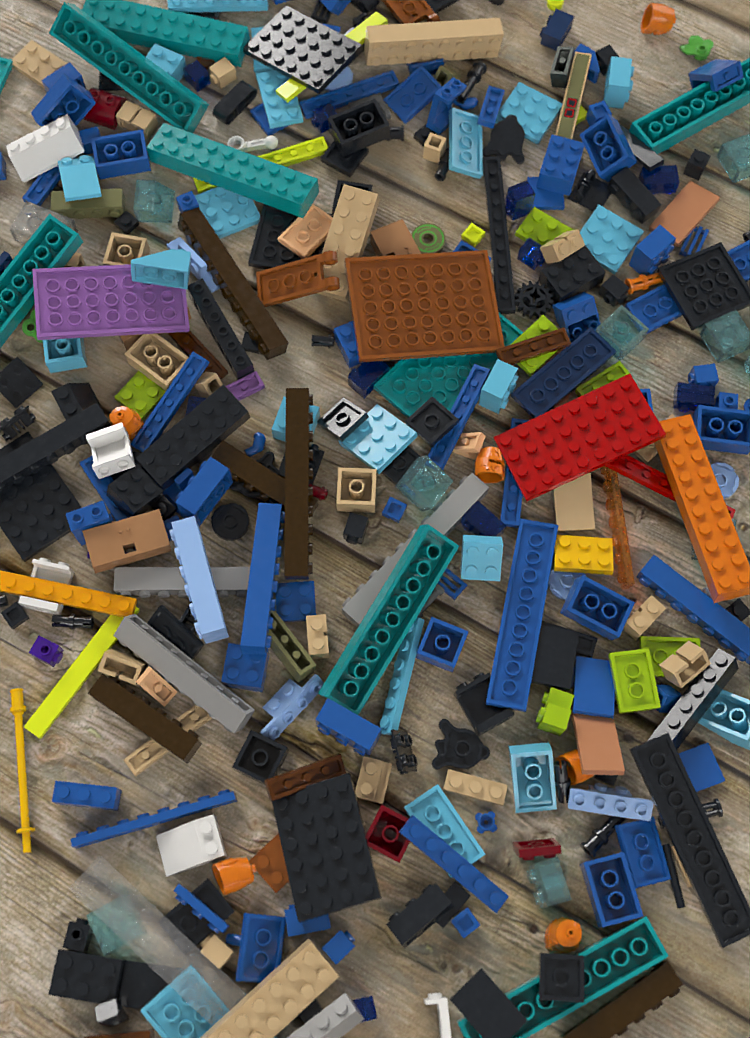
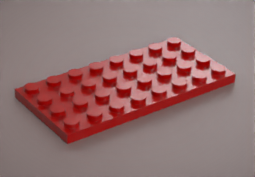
M629 373L493 438L524 499L528 502L666 437V433Z

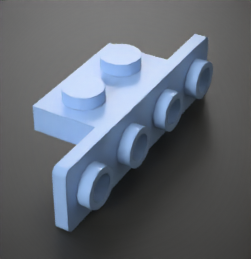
M181 237L167 244L169 250L184 249L191 252L190 272L198 280L203 278L211 293L220 289L219 285H215L211 273L207 272V264Z
M314 674L302 688L289 679L262 707L273 719L260 731V734L273 741L278 738L286 727L318 695L324 684L321 678Z
M595 783L594 785L589 784L588 790L570 788L567 806L573 810L650 821L654 803L652 800L632 797L630 791L625 787L616 786L615 788H609L605 784Z

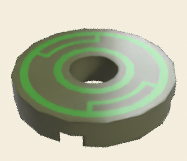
M420 224L411 233L421 254L441 253L445 246V233L435 224ZM431 238L433 241L431 243H426L423 239Z

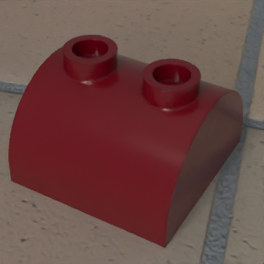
M91 88L89 92L96 101V104L83 119L115 130L118 126L115 115L128 99L98 88Z
M381 804L366 834L369 847L400 863L410 841L400 834L399 831L408 821V818Z

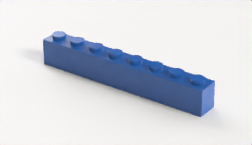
M259 503L240 643L243 654L266 655L267 648H271V636L268 635L269 629H273L274 618L271 617V611H275L276 599H273V593H277L278 581H275V576L279 575L280 563H277V559L281 558L282 546H279V542L284 538V529H281L282 523H285V512L282 510V504Z
M653 555L636 576L639 582L645 587H650L654 590V593L659 598L668 601L674 610L685 614L691 623L699 625L706 635L717 639L723 648L730 649L735 653L734 655L737 659L745 661L750 665V628L718 603H714L713 599L657 556Z

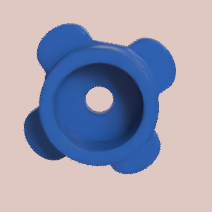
M489 811L488 813H477L475 815L478 823L477 831L479 833L496 831L497 825L495 824L494 812Z

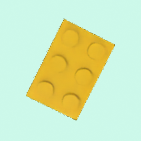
M557 535L554 548V571L613 575L612 538Z

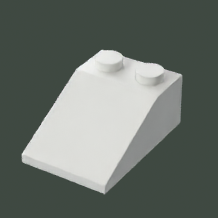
M214 814L156 835L166 877L227 857L218 821Z

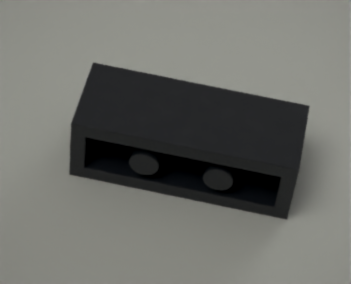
M628 167L614 175L608 184L610 192L620 200L621 204L632 213L633 218L641 224L654 216L662 205Z
M437 883L433 886L429 884L422 890L421 896L408 901L405 905L406 908L400 913H394L388 919L389 922L386 925L400 944L406 948L453 909L454 906Z

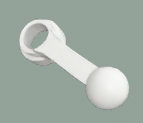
M269 135L264 139L244 142L242 137L233 136L228 140L227 146L233 148L234 145L241 144L237 149L243 152L266 148L272 150L277 147L278 140L275 136Z

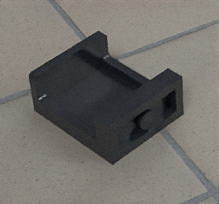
M490 672L478 674L473 678L474 681L469 684L467 682L460 684L456 687L457 691L454 693V697L478 737L514 716L511 708L486 705L491 678Z

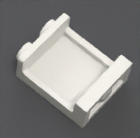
M122 422L86 435L93 455L94 464H92V469L98 479L135 467L129 434Z
M46 558L32 560L34 568L31 577L71 585L74 571L69 567V564L64 562H58V564L51 563ZM21 595L18 601L23 608L53 615H61L64 607L62 604Z
M430 993L428 998L423 999L424 1004H437L440 1038H451L447 998L445 996L442 997V993Z

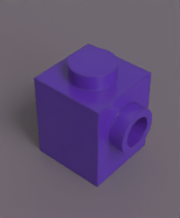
M38 636L28 653L34 658L54 667L62 660L64 650L59 645Z

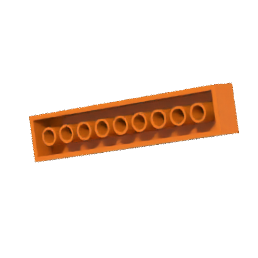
M691 414L659 421L666 433V437L654 442L713 602L717 603L750 595V565Z

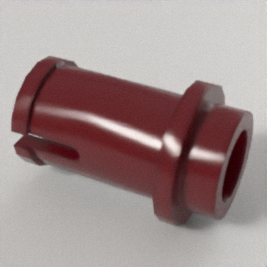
M309 484V486H313V497L319 498V501L326 500L328 489H325V486L318 487Z

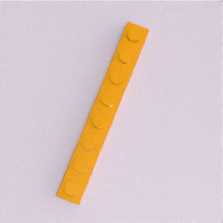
M0 570V592L26 596L119 617L134 614L138 601L136 598Z

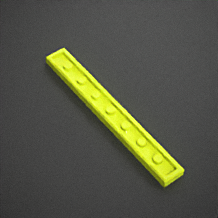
M375 12L345 36L363 44L365 43L366 27L388 25V19ZM289 79L276 89V94L288 103L307 87Z
M324 136L257 157L287 167L322 156L328 149ZM193 178L198 194L217 187Z
M138 607L135 608L134 614L136 615L140 611ZM114 615L108 617L28 720L24 728L39 739H42L99 665L104 652L111 649L118 639L113 635L124 617Z

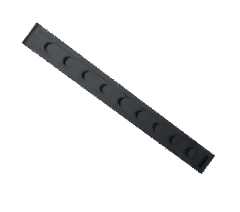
M500 156L483 157L485 194L498 312L501 314H515L516 306Z

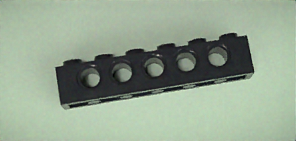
M203 278L189 284L187 289L189 297L237 380L253 373V363Z

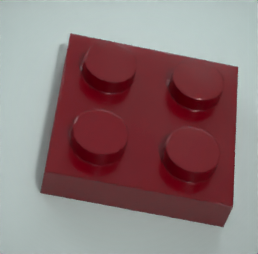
M554 838L513 842V851L524 861L534 860L535 856H543V858L549 859L555 858L556 854H562L561 845Z

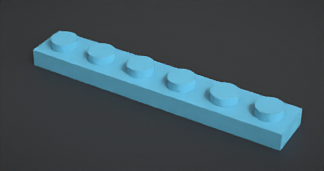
M167 0L168 10L182 13L268 11L267 0Z
M419 617L416 618L399 646L392 679L389 684L388 696L385 700L383 716L380 720L381 734L392 735L391 730H398L425 621Z

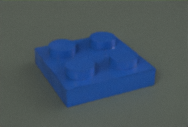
M314 581L278 583L276 612L284 623L306 621V616L316 615Z

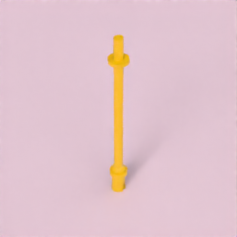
M15 688L10 690L11 707L9 709L10 713L14 715L21 814V828L17 829L16 833L22 834L23 853H31L30 832L36 830L34 827H30L22 716L26 711V706H24L23 688Z

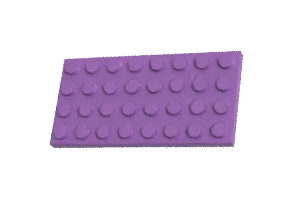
M131 264L32 269L37 340L190 331L186 289L132 281Z

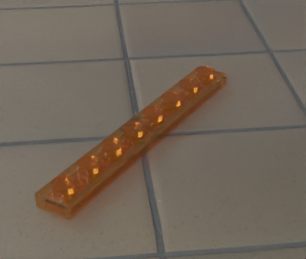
M603 466L600 468V471L604 475L603 490L607 494L606 509L610 513L609 527L612 528V540L616 552L614 561L618 565L617 580L621 585V589H629L635 584L618 474Z

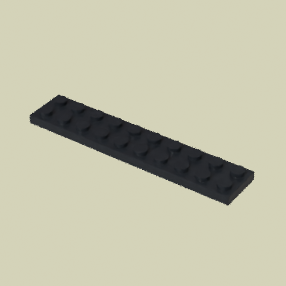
M663 733L629 749L720 947L724 948L749 936L750 906L669 733Z

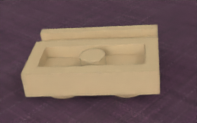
M364 756L355 790L356 797L383 805L392 763Z

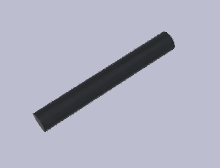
M670 843L663 844L662 848L671 876L670 881L677 909L685 908Z

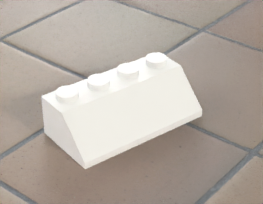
M68 115L60 117L6 146L9 158L23 183L58 166L59 160L66 157L74 158L85 152L78 128Z

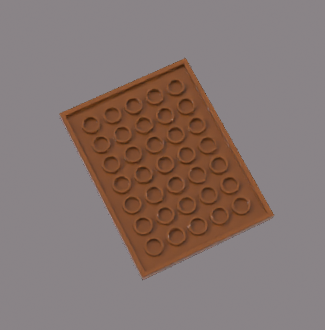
M487 250L345 258L344 263L359 363L496 353V349L505 347Z

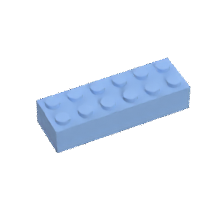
M192 516L171 522L173 529L170 530V535L175 547H177L174 548L177 560H179L180 565H183L179 566V569L186 584L184 585L186 595L189 601L192 602L189 604L191 614L197 620L194 623L196 633L200 639H204L206 644L228 638L227 627L196 518Z

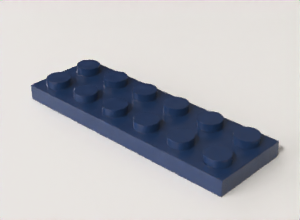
M590 327L575 339L570 346L563 349L512 392L511 397L532 418L538 417L555 407L610 360L617 351Z

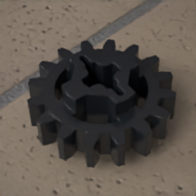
M529 281L528 285L523 283L521 288L518 287L515 294V306H518L517 312L523 311L522 316L524 317L528 314L529 319L532 316L539 319L540 314L546 316V312L551 311L554 303V295L549 294L551 289H545V283L540 286L539 281H536L535 284Z

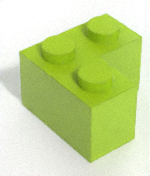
M552 687L548 692H544L541 701L544 707H541L535 720L538 723L537 729L561 736L567 728L574 695Z

